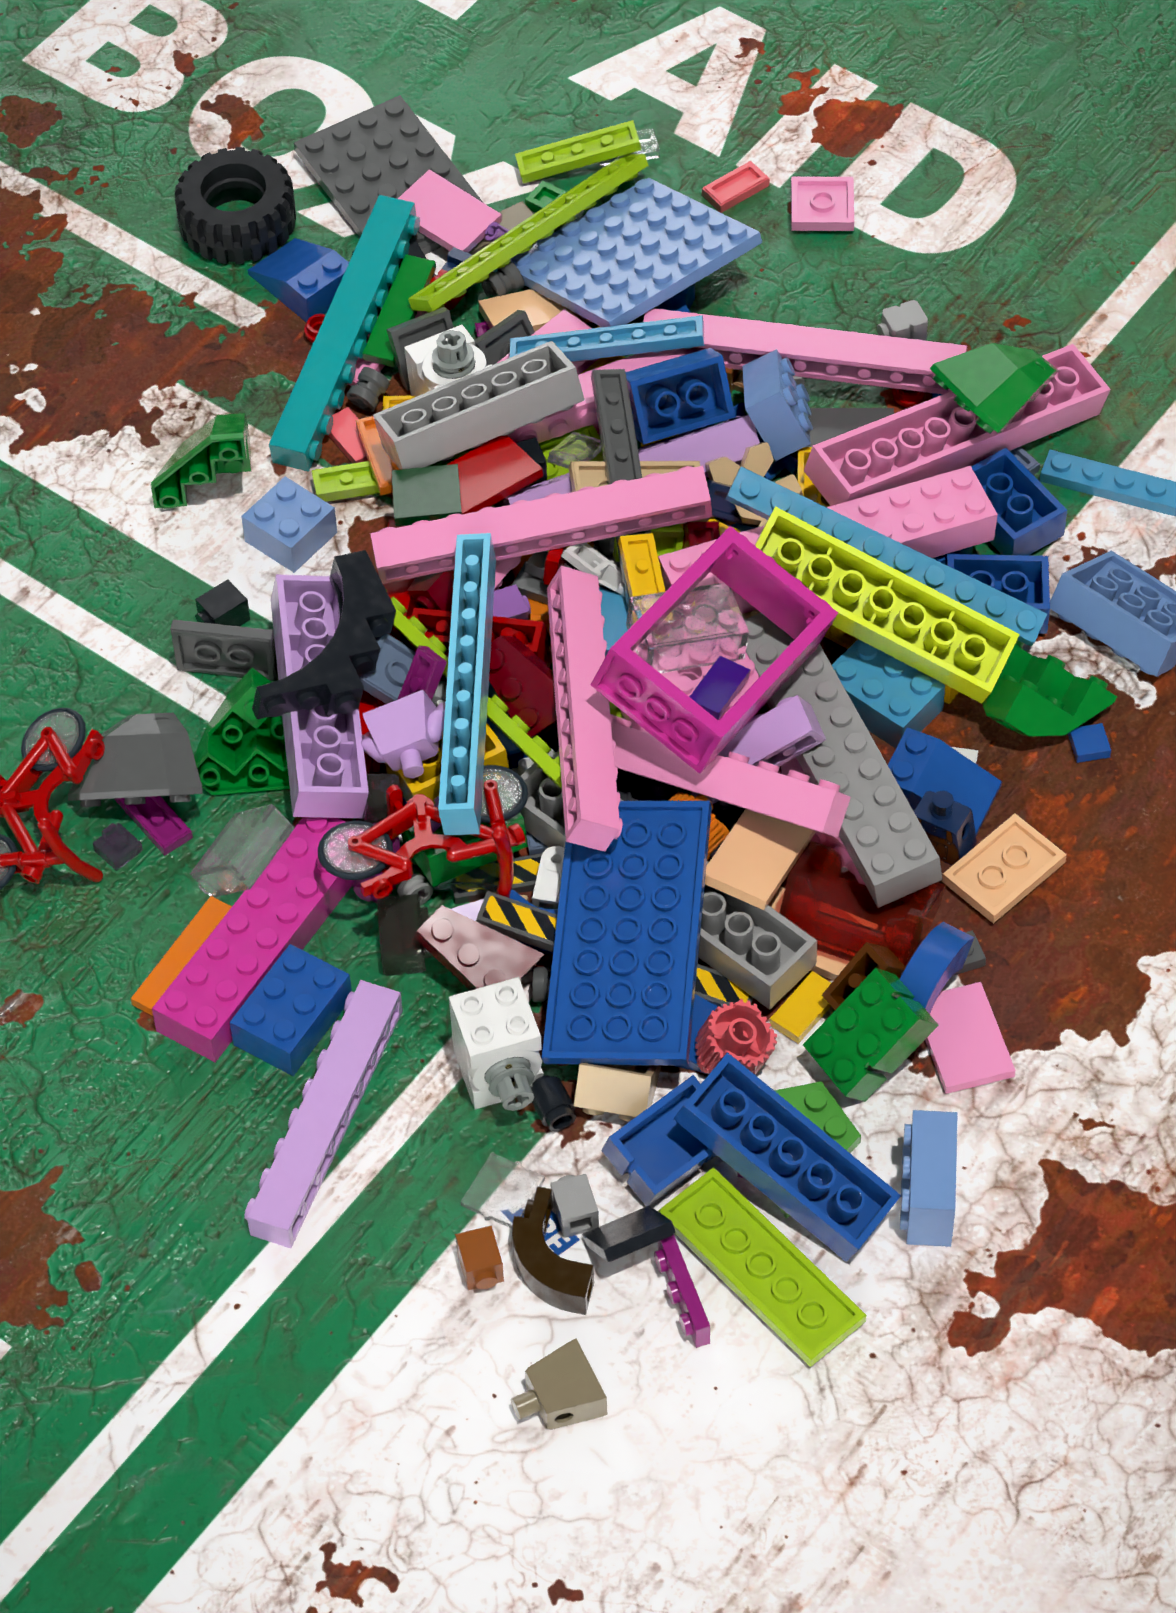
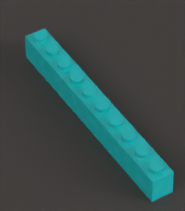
M383 195L378 196L269 442L273 463L309 472L313 461H317L320 458L323 438L325 434H330L333 427L332 415L336 409H340L343 405L344 390L347 383L351 384L353 382L356 371L355 365L358 358H363L362 353L367 344L368 334L372 332L375 326L378 312L383 307L388 296V289L395 280L401 259H404L405 254L408 255L411 236L416 235L419 230L420 217L416 215L414 202Z

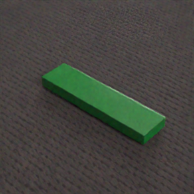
M405 254L362 353L364 360L394 367L396 361L386 329L415 318L417 310H412L408 298L430 284L436 270L435 261Z

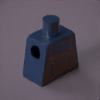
M926 791L914 813L940 860L954 865L972 850L977 842L972 810L965 805L955 802L953 796L947 791H938L936 793Z

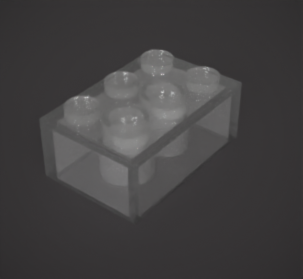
M725 583L695 587L635 650L638 656L659 673L713 665L719 656L734 662L745 659L749 630L729 586ZM665 592L630 597L626 620L627 630Z

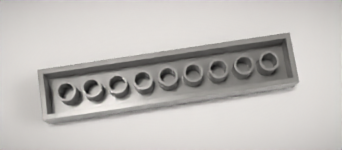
M762 613L732 625L733 634L738 637L748 657L754 662L759 677L794 641L791 636ZM819 644L807 660L767 701V705L772 710L777 707L781 700L798 695L812 706L826 740L796 758L805 775L810 776V783L818 785L820 779L838 784L840 785L839 792L851 797L839 837L879 908L943 880L940 858Z
M553 749L548 753L553 760L559 756ZM534 763L521 775L528 788L527 803L523 810L520 811L524 817L525 830L548 847L561 846L565 848L566 836L562 790ZM514 781L504 791L507 794V799L510 798L516 806L521 797V790L518 783ZM705 885L698 957L770 1010L816 965L817 940L769 905H767L765 910H762Z

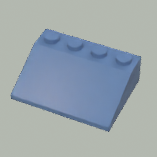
M1112 550L1062 573L1050 600V609L1058 613L1060 619L1073 623L1083 629L1088 637L1100 640L1111 647L1116 655L1128 658L1139 665L1140 670L1146 674L1157 677L1176 665L1175 590Z

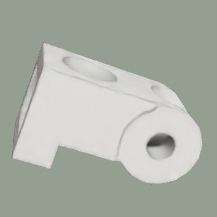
M549 847L541 856L532 896V904L537 907L558 909L564 847Z

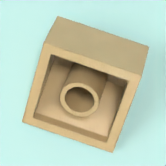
M580 1063L574 1106L583 1108V1112L590 1115H604V1112L619 1114L618 1118L621 1120L631 1121L652 1105L661 1065H593Z

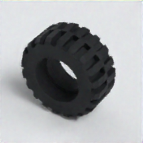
M235 147V150L228 151L227 148L218 149V153L215 154L209 152L203 155L199 162L197 160L192 162L187 167L188 171L185 170L178 179L179 183L175 187V204L181 236L188 243V247L197 254L200 252L202 257L210 261L214 258L221 264L235 262L236 265L245 264L244 261L248 260L253 262L259 261L263 255L267 254L269 256L277 251L278 245L282 247L295 228L296 209L291 177L288 175L286 168L282 164L277 163L275 158L268 154L263 156V153L259 150L245 151L244 147ZM242 200L256 203L247 209L239 211L216 209L218 206L231 201Z

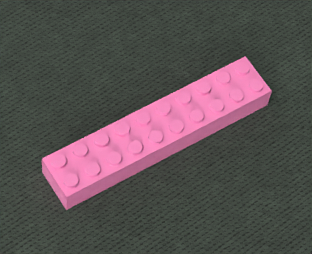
M1071 344L1042 356L1059 370L1058 373L1034 401L1027 402L1002 433H997L993 430L989 434L975 422L978 416L971 410L967 412L953 400L956 395L951 391L813 445L804 472L829 505L833 506L936 475L973 466L1004 448L1010 451L1100 414L1111 389L1076 346Z
M971 466L827 507L931 558L994 540L998 515ZM764 526L743 531L740 534L744 535L755 545ZM716 540L658 556L665 591ZM709 572L672 610L676 621L686 619L710 624L757 609Z

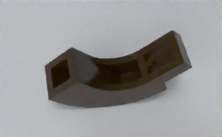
M537 1186L534 1200H527L524 1217L514 1216L513 1248L518 1272L527 1287L545 1303L564 1311L586 1315L594 1286V1265L564 1259L548 1247L545 1242V1236L553 1209L552 1189Z

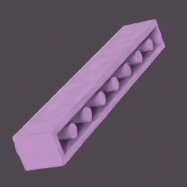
M360 980L356 991H351L348 994L344 1006V1016L341 1021L337 1020L334 1023L330 1036L331 1043L327 1050L323 1049L320 1052L316 1065L317 1072L314 1078H309L304 1086L303 1101L299 1109L294 1108L290 1115L287 1135L285 1139L280 1138L274 1150L275 1160L271 1168H265L259 1183L260 1191L256 1199L251 1198L245 1210V1219L248 1220L251 1236L290 1249L292 1248L403 1012L401 992Z

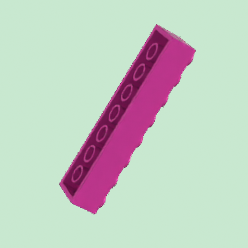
M303 817L152 1007L157 1032L216 1063L233 1041L230 1021L288 945L291 944L303 950L352 887L353 880L336 877L325 870L319 861L317 851L323 835L336 825L345 823V821L339 818ZM349 828L336 833L330 838L326 844L325 856L333 867L343 872L352 873L351 863L349 862L351 850L348 848V839L351 836H358L364 832L363 830Z

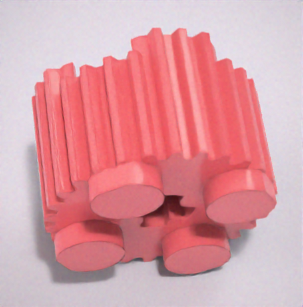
M740 999L734 1004L730 1002L728 1006L726 1004H723L721 1007L718 1006L715 1011L711 1012L698 1031V1036L695 1038L697 1042L695 1048L698 1049L696 1055L699 1056L697 1058V1065L702 1072L710 1074L728 1052L753 1074L757 1075L775 1050L777 1034L774 1033L772 1028L769 1029L771 1023H766L767 1018L761 1017L762 1012L757 1008L756 1003L751 1005L749 1000L744 1003L743 999Z

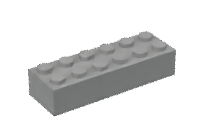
M550 341L373 414V418L383 449L399 469L426 467L438 461L449 460L455 454L469 448H477L493 438L509 435L515 429L529 423L540 422L548 415L558 411L569 410L575 404L585 399L576 367L555 343Z

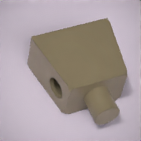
M577 1338L529 1366L525 1370V1382L528 1391L511 1398L512 1407L519 1420L539 1412L546 1428L551 1430L608 1415L607 1396Z

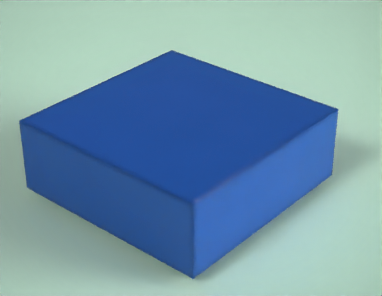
M1103 723L1077 727L1068 733L1077 763L1109 758L1111 756V748Z

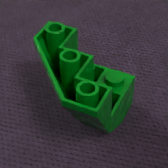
M999 343L981 346L934 363L930 367V370L935 374L932 379L945 390L950 389L956 395L953 400L967 412L971 410L976 414L978 418L975 422L989 434L993 430L997 433H1002L1027 402L1034 401L1059 371L1033 349Z
M245 413L216 415L178 447L151 482L154 508L187 506V485L217 483L216 474L251 471L250 436Z
M1017 640L991 694L983 701L982 705L986 716L1018 734L1029 737L1062 736L1115 703L1117 696L1107 690L1109 685L1105 681L1092 675L1089 679L1076 677L1064 669L1066 664L1060 659L1048 655L1046 659L1032 656L1022 649L1024 644Z
M251 668L226 696L208 723L194 754L202 788L212 795L290 789L282 715L256 719L252 710L256 687L271 683L269 679L254 668Z

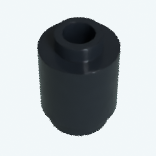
M546 1075L539 1077L532 1083L531 1089L534 1099L531 1103L542 1124L548 1126L551 1131H561L569 1127L576 1119L574 1113L575 1106L560 1078Z

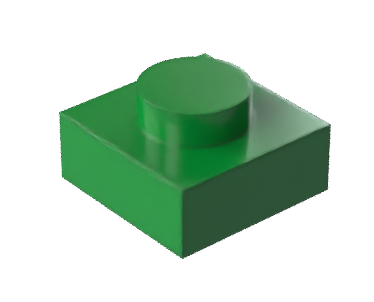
M542 180L525 199V204L531 211L536 213L565 194L566 191Z

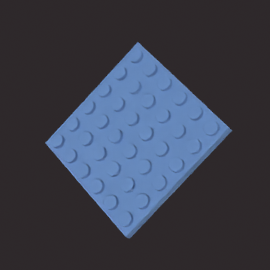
M648 177L638 181L635 186L623 193L612 196L611 200L601 206L588 210L584 216L577 220L564 224L560 230L554 232L551 236L539 239L536 244L532 245V249L517 254L511 258V262L519 269L525 286L600 327L628 324L762 243L759 231Z

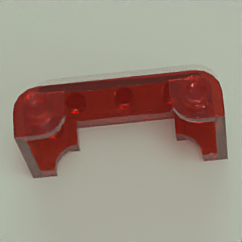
M812 841L789 873L779 913L816 939L818 951L851 961L863 945L869 942L888 947L906 967L928 934L942 902L946 885L936 882L906 895L905 898L897 899L878 908L866 885L840 877L842 860L837 851L829 846Z

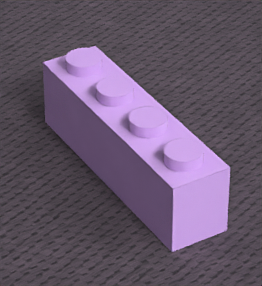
M796 695L781 700L777 707L765 714L753 716L718 755L728 757L729 751L749 757L748 764L758 766L760 760L781 766L822 743L826 738L812 706ZM691 792L694 798L698 795L697 793ZM706 797L711 801L712 805L719 801Z

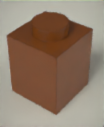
M492 1225L455 1234L457 1254L467 1290L476 1288L481 1290L489 1289L497 1283L504 1282L503 1263Z

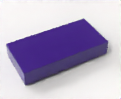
M719 656L690 695V698L719 720L749 679L750 669Z

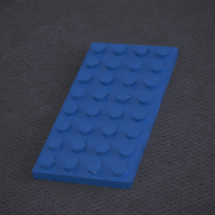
M620 801L618 809L619 818L623 822L622 831L617 839H613L605 852L565 841L542 1049L544 1064L588 1063L593 1065L688 1066L712 811L710 801Z

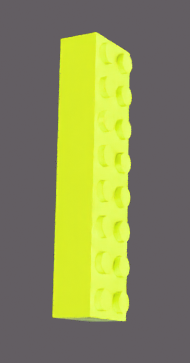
M776 506L755 543L758 549L773 558L778 565L793 577L799 579L804 586L819 598L825 600L838 612L832 626L981 704L991 694L1020 635Z

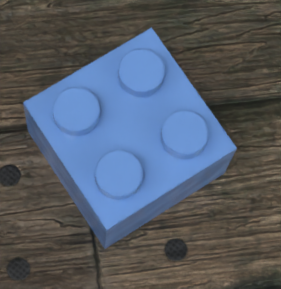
M286 476L241 516L245 542L293 573L337 533L335 507Z

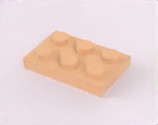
M1013 814L946 870L942 875V882L994 924L1066 862L1067 854L1017 814Z

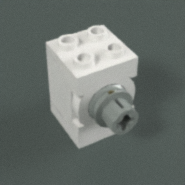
M463 325L404 347L411 395L416 397L492 366V364L487 366L484 353L475 346L474 339Z
M519 977L450 996L449 1006L453 1051L474 1109L499 1102L502 1103L504 1109L511 1111L525 1108L534 1099L531 1089L532 1083L543 1076L541 1069L542 1059L539 1050H542L539 1029Z

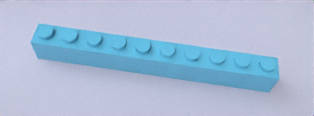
M491 533L457 535L438 805L444 836L480 834L496 556Z

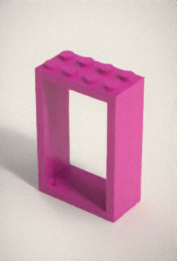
M729 526L610 648L590 685L700 774L816 650L837 617L838 612L825 600L819 598L804 586L799 579L793 577L778 565L773 558L767 556L753 545L744 535ZM709 572L714 574L794 639L720 720H717L633 652Z

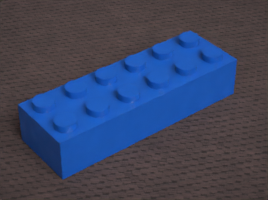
M728 1052L673 1118L846 1262L860 1249L901 1197L897 1191Z

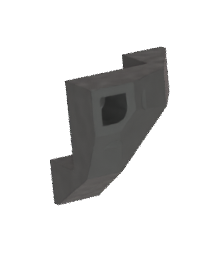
M174 712L127 716L101 734L104 737L102 740L105 745L104 754L98 760H91L81 783H73L68 793V801L80 800V807L101 806V799L125 798V805L146 804V797L169 796L170 802L191 801L190 794H202V784L188 732Z

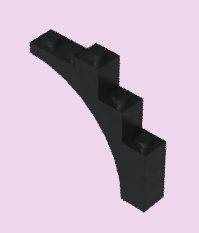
M366 550L334 556L329 578L337 598L339 623L334 636L323 651L302 669L281 680L256 687L252 706L256 719L278 717L298 710H311L321 705L326 716L338 713L346 714L359 709L364 686L358 675L375 671L380 653V647L375 637L391 633L396 615V609Z

